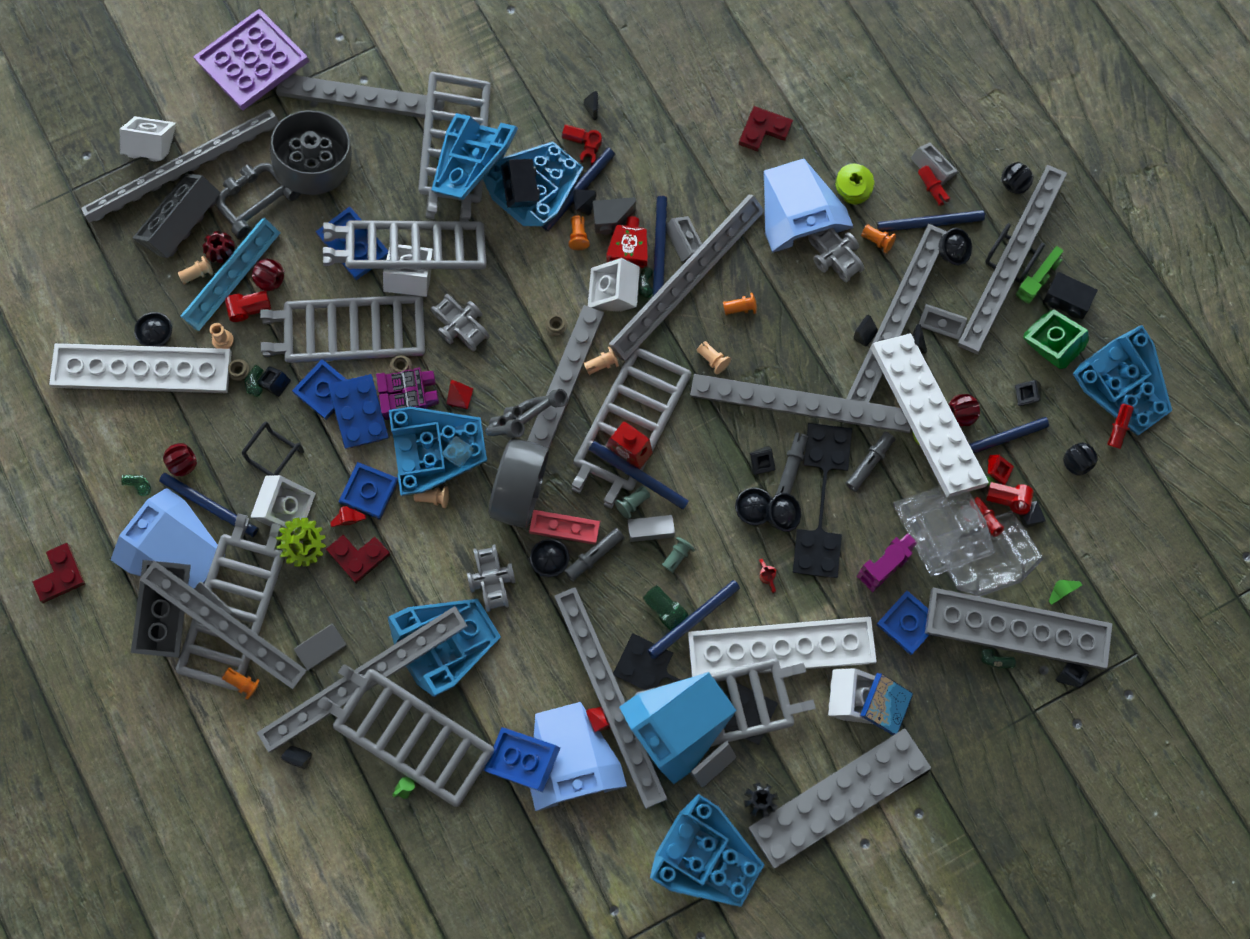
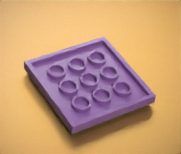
M260 9L193 56L196 63L242 111L310 62L308 57Z

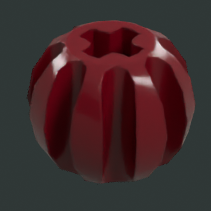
M215 231L213 235H207L204 239L205 243L202 244L203 253L206 255V258L212 262L217 261L219 264L224 263V260L228 259L233 254V251H235V242L225 232L221 234L220 231Z
M267 258L255 265L252 279L261 290L274 291L282 284L285 271L279 262Z
M970 394L956 395L948 404L959 426H970L980 416L979 403Z
M184 443L171 445L163 454L164 464L174 476L182 477L188 475L197 465L194 452Z

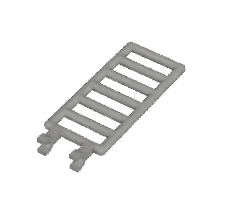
M431 72L429 74L418 186L420 194L428 195L425 218L434 219L437 212V197L462 201L459 221H469L471 218V202L479 203L482 200L483 179L474 188V194L469 193L464 200L435 193L432 191V187L427 186L428 176L435 177L437 168L429 167L430 157L440 158L441 149L431 148L432 137L444 139L446 131L432 129L433 118L452 121L455 113L434 110L435 100L480 107V118H472L478 124L488 127L491 84L488 81L438 72ZM437 81L482 89V99L436 91Z
M350 220L346 223V226L324 223V241L346 238V250H334L331 247H323V256H328L323 257V266L345 263L349 269L486 268L485 230L482 222ZM355 229H368V260H354ZM376 229H389L390 260H376ZM398 230H411L412 260H399ZM420 230H433L434 260H421ZM441 230H454L456 260L442 259ZM463 230H476L478 261H464Z
M398 295L287 301L284 303V310H260V318L263 319V324L284 322V343L261 342V352H263L264 357L284 354V359L287 363L316 362L321 361V359L324 361L391 358L399 355L410 357L425 354L422 296ZM415 303L416 347L403 348L402 304ZM380 305H393L394 349H381ZM358 306H371L372 350H359ZM336 307H349L350 351L337 352ZM327 308L328 352L315 353L314 309ZM306 309V353L293 354L292 310Z
M640 347L626 359L573 460V464L581 469L572 483V491L580 494L589 474L592 473L613 483L604 499V506L612 509L622 488L628 491L634 489L637 481L632 477H629L628 480L623 479L585 461L584 458L599 430L611 436L617 430V428L604 423L608 412H611L652 431L649 440L653 451L691 377L690 370ZM637 356L680 375L681 377L677 385L673 386L632 367ZM627 376H633L672 394L667 405L624 386L623 383ZM618 393L661 412L662 414L657 424L613 404Z
M238 513L232 536L224 534L220 537L205 585L211 591L213 588L260 601L256 614L229 607L236 614L234 618L253 623L251 630L259 635L285 558L280 557L283 551L276 548L279 544L276 537L282 536V533L279 531L282 526L272 523L266 546L243 539L250 518ZM227 545L275 558L271 571L224 558ZM220 566L267 579L264 592L216 579ZM193 618L175 669L176 673L230 690L239 691L238 688L221 680L222 677L186 667L190 653L238 667L237 672L245 676L250 662V658L242 654L241 658L194 645L198 631L216 637L219 636Z
M773 658L711 674L716 682L727 681L732 705L736 709L735 717L739 729L729 733H725L723 729L711 746L792 727L794 725L793 714L816 709L813 699L790 705L783 678L806 673L804 663L781 668L779 661ZM768 669L772 670L784 719L770 722L758 672ZM748 674L761 725L749 728L747 727L735 679L736 677Z
M344 664L338 673L358 685L345 707L341 708L325 696L321 697L317 704L337 717L333 723V728L452 806H460L493 755L494 747L377 671L370 669L363 677ZM375 681L384 687V690L358 730L354 731L346 726L345 722L371 682ZM393 693L403 699L404 702L377 744H374L364 736ZM413 706L424 714L397 756L394 757L384 749ZM431 719L444 727L416 770L403 762ZM453 732L463 738V741L434 783L425 777L424 773L450 733ZM472 744L483 751V753L454 796L443 787Z

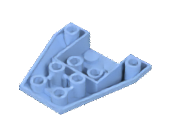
M805 159L764 171L765 235L772 253L793 246L794 239L830 228H833L838 233L853 228L846 207Z
M166 488L147 499L118 537L111 561L128 573L141 576L143 560L191 565L189 586L194 589L200 581L205 583L218 545L187 502Z
M581 702L535 714L534 738L560 747L543 792L530 788L535 811L558 806L560 802L601 791L606 793L627 787L621 763L600 731L595 732Z

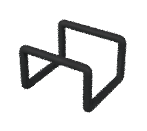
M1011 224L1005 226L985 260V263L994 269L997 265L990 262L1002 239L1005 237L1010 240L1011 236L1007 233ZM1041 243L1037 251L1030 248L1029 252L1033 253L1034 256L1021 278L1016 277V282L1022 283L1034 262L1041 254L1045 243Z
M264 422L244 447L242 455L248 463L268 476H277L296 450L304 453V449L300 443H292L272 430L268 422ZM265 427L270 434L292 447V450L274 474L250 459L246 453Z

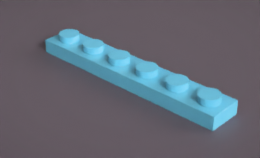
M262 218L180 317L195 330L200 331L224 302L225 298L229 296L278 237L280 232L266 218Z

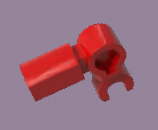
M565 124L562 139L579 144L585 143L584 148L586 150L581 153L580 162L583 163L585 157H591L592 166L596 162L595 153L598 152L599 147L602 145L601 133L597 130L586 132L585 129Z

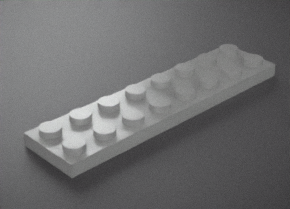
M938 588L931 589L925 634L1104 670L1108 668L1112 623Z
M904 728L781 806L775 812L770 813L769 817L762 818L748 827V830L772 868L775 869L931 769V766Z

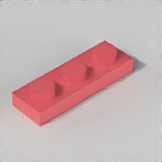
M533 510L529 533L596 545L600 521Z

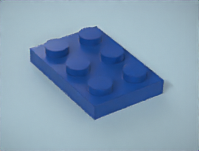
M348 207L328 223H332L335 226H346V223L350 220H362L351 207ZM324 226L316 231L317 236L327 247H331L334 250H346V238L324 241ZM355 229L354 260H368V229ZM376 237V260H385L388 250ZM341 263L356 281L371 270L349 269L345 263Z
M372 374L328 384L345 449L389 438Z
M501 727L494 744V753L487 762L484 771L543 792L560 747Z

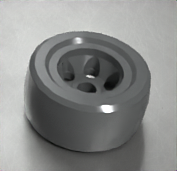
M299 111L288 115L275 127L270 142V158L273 171L277 179L284 186L301 194H323L335 189L346 179L351 167L352 147L348 132L339 120L320 111ZM326 155L329 159L324 160L321 157ZM295 156H300L301 159H300V160H295L294 157H295ZM310 162H313V163H315L316 165L311 167V166H308L307 164L310 163Z
M512 438L507 443L490 498L488 514L491 519L507 525L527 528L542 488L549 455L548 448L531 441Z

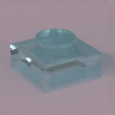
M455 436L442 452V455L461 468L474 452V448Z

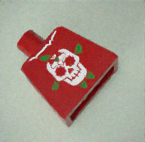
M634 216L627 217L626 226H616L606 255L607 263L622 258L639 266L641 269H647V229L639 227V218Z
M625 421L622 422L606 444L607 448L638 469H641L653 454L649 438Z

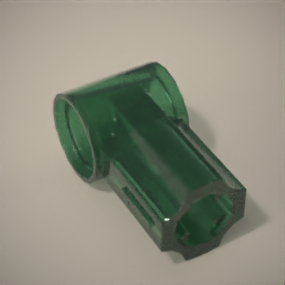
M658 585L652 587L643 597V600L657 613L660 621L670 631L689 616L687 611L678 602H673Z

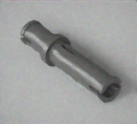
M885 431L877 443L868 449L869 453L845 483L848 488L855 492L858 491V488L870 475L877 463L886 457L885 453L896 440L893 435Z
M795 433L791 449L786 454L788 459L775 495L791 493L800 462L804 460L803 452L809 439L807 435L801 434L799 436L800 433Z
M615 527L613 531L587 553L579 555V559L568 569L564 570L565 574L574 582L587 569L591 570L595 562L608 553L621 540L625 539V537Z

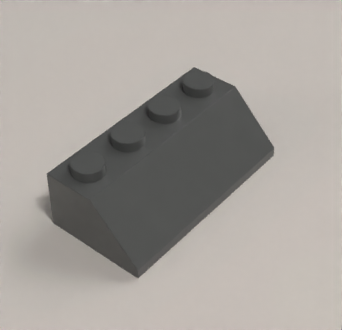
M185 174L133 236V239L159 257L168 258L173 256L178 250L177 246L180 242L190 236V230L193 226L203 220L207 209L216 204V199L220 192L204 176Z
M143 560L141 577L153 561ZM156 561L189 585L191 565ZM141 580L131 653L179 658L185 612Z

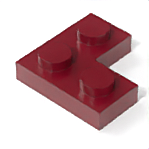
M753 106L738 145L758 152L765 134L785 141L793 120Z
M344 535L326 548L327 552L355 584L391 555L376 536L358 551Z
M67 542L46 551L54 572L32 581L42 603L85 585L74 554Z

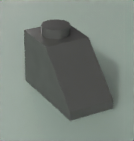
M636 197L593 201L595 233L611 234L615 231L617 225H623L627 221V217H630L636 211Z

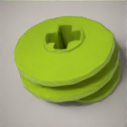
M848 164L838 172L836 189L845 202L854 205L864 203L872 194L874 178L870 170L863 165Z

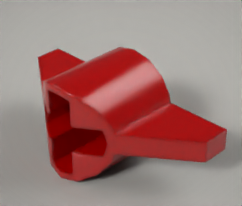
M343 506L330 524L331 527L352 525L357 521L366 520V515Z
M761 558L759 563L762 569L759 578L764 584H769L772 593H775L776 589L773 581L776 576V569L772 566H766Z

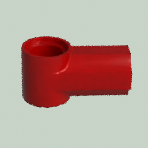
M266 290L245 296L233 294L225 298L231 322L244 321L249 315L260 313V310H271Z
M991 482L986 500L1010 506L1014 513L1027 514L1031 508L1034 491L1028 485L1021 484L1014 488Z

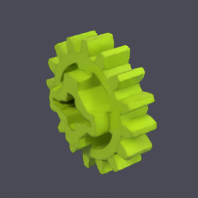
M306 517L301 518V520L300 518H293L292 522H285L286 528L279 529L282 536L276 537V539L281 541V544L276 546V548L283 550L280 557H288L286 560L287 564L294 562L295 567L301 565L303 567L310 566V562H317L316 556L323 555L320 548H324L326 545L321 543V540L326 537L319 534L322 527L315 528L316 521L308 523V518Z

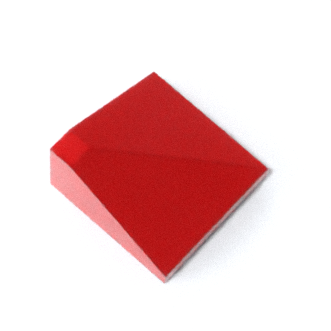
M451 380L446 404L468 410L474 389Z
M990 455L988 458V474L1002 485H1005L1014 466L1000 455Z
M602 707L586 710L595 732L610 728Z

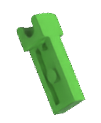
M1056 246L1032 278L1028 276L1019 287L1016 296L1030 304L1040 288L1050 278L1049 271L1051 269L1056 270L1063 261L1060 256L1064 250Z

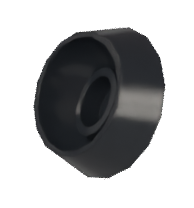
M950 229L941 237L938 248L943 260L959 266L965 264L972 255V242L969 235L963 229Z
M159 312L144 314L135 324V338L143 346H164L172 335L170 319Z
M752 487L745 489L738 495L735 502V510L738 517L749 525L764 524L768 521L766 508L772 497L761 488Z
M780 493L775 495L767 504L766 517L772 527L783 532H790L796 529L800 523L801 507L794 496L788 493Z
M544 539L538 542L530 554V563L534 571L545 577H554L564 572L570 559L565 545L555 539Z

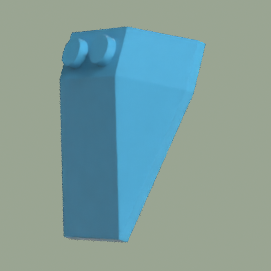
M456 113L445 134L432 191L464 200L505 156L518 128L504 123H500L497 129L478 124L471 116Z
M478 599L408 607L388 617L394 645L454 606L457 607L468 625L464 630L406 666L416 684L433 697L454 687L501 638Z

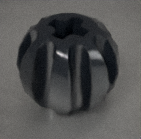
M1014 162L1005 167L1002 172L1001 181L1003 186L1011 193L1021 194L1031 187L1034 176L1025 164Z
M1082 442L1070 447L1066 451L1063 461L1068 471L1080 476L1088 473L1096 466L1098 456L1093 447Z
M760 782L753 784L755 791L747 788L744 794L750 798V800L743 801L745 808L749 806L753 808V811L749 814L756 817L758 811L761 812L762 818L769 817L767 809L775 812L778 805L772 803V800L779 799L777 792L775 794L769 793L772 786L767 783L765 789L761 788ZM757 795L760 798L763 796L766 798L764 802L765 805H763L762 803L758 805L756 803V800L758 799Z

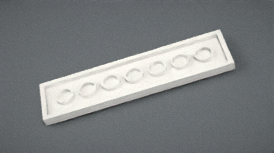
M907 334L873 343L870 348L946 497L986 487L989 482L918 346L914 344L913 336Z
M55 343L49 385L52 388L228 393V366L231 363L232 351L230 349Z
M871 617L688 632L692 677L707 672L713 674L773 658L779 661L781 668L804 663L805 669L875 664L877 662ZM768 669L760 671L758 673H768L772 672V670Z

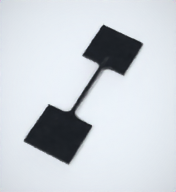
M808 423L807 436L809 439L805 447L804 466L819 467L823 470L819 521L816 530L797 529L792 573L838 578L842 534L825 532L822 529L827 472L831 469L848 471L852 428Z
M632 633L613 675L643 690L658 687L663 678H669L676 682L680 681V679L670 675L667 671V666L674 653L666 649L657 658L653 659L647 650L655 643ZM737 683L747 727L761 725L753 690ZM764 696L771 720L778 702ZM735 713L724 727V729L730 732L739 730ZM764 734L745 739L759 745Z

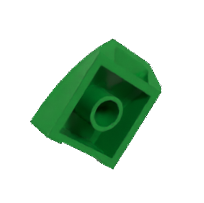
M1054 309L1042 315L1023 336L1025 341L1034 350L1059 369L1067 368L1085 350L1089 341L1086 328Z

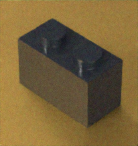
M509 159L501 165L507 208L531 207L537 203L540 197V190L536 184L537 171L533 165V159Z
M1057 272L1043 302H1046L1051 308L1067 312L1073 318L1083 320L1098 289Z

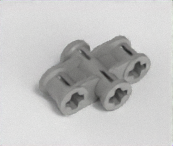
M830 228L808 235L812 246L821 254L813 257L820 271L825 273L828 271V267L831 266L838 276L847 283L850 281V277L858 271L862 272L864 270L862 261L852 251L857 250L859 244L851 233H846L844 238L841 239L835 230Z
M446 294L436 307L432 306L430 308L432 313L446 325L443 328H439L438 333L449 344H452L453 339L457 336L474 352L478 344L490 337L486 329L475 320L483 314L471 301L467 302V306L463 309L450 295Z
M496 544L487 549H473L479 573H467L471 593L482 588L487 612L502 606L508 608L509 603L504 583H516L512 564L510 563L507 567L500 568Z

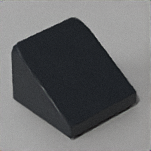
M870 315L865 316L853 336L854 340L866 347L878 332Z
M268 366L257 381V384L279 397L289 385L291 379L283 371Z
M290 746L282 754L281 760L305 770L312 757V753L296 746Z

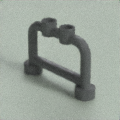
M261 163L254 168L246 165L240 171L242 176L236 181L233 177H229L223 182L225 189L217 197L216 206L233 226L231 231L238 239L245 237L251 230L246 221L283 194L289 201H294L301 195V193L287 188L277 179L270 163ZM264 171L270 172L281 186L236 218L225 205V199L230 195H236L245 184L254 182L260 173Z
M563 389L552 390L547 396L531 398L517 406L507 407L504 410L503 416L490 419L485 433L488 436L507 435L510 438L521 437L525 431L524 424L550 406L555 408L565 406L568 401L567 393Z

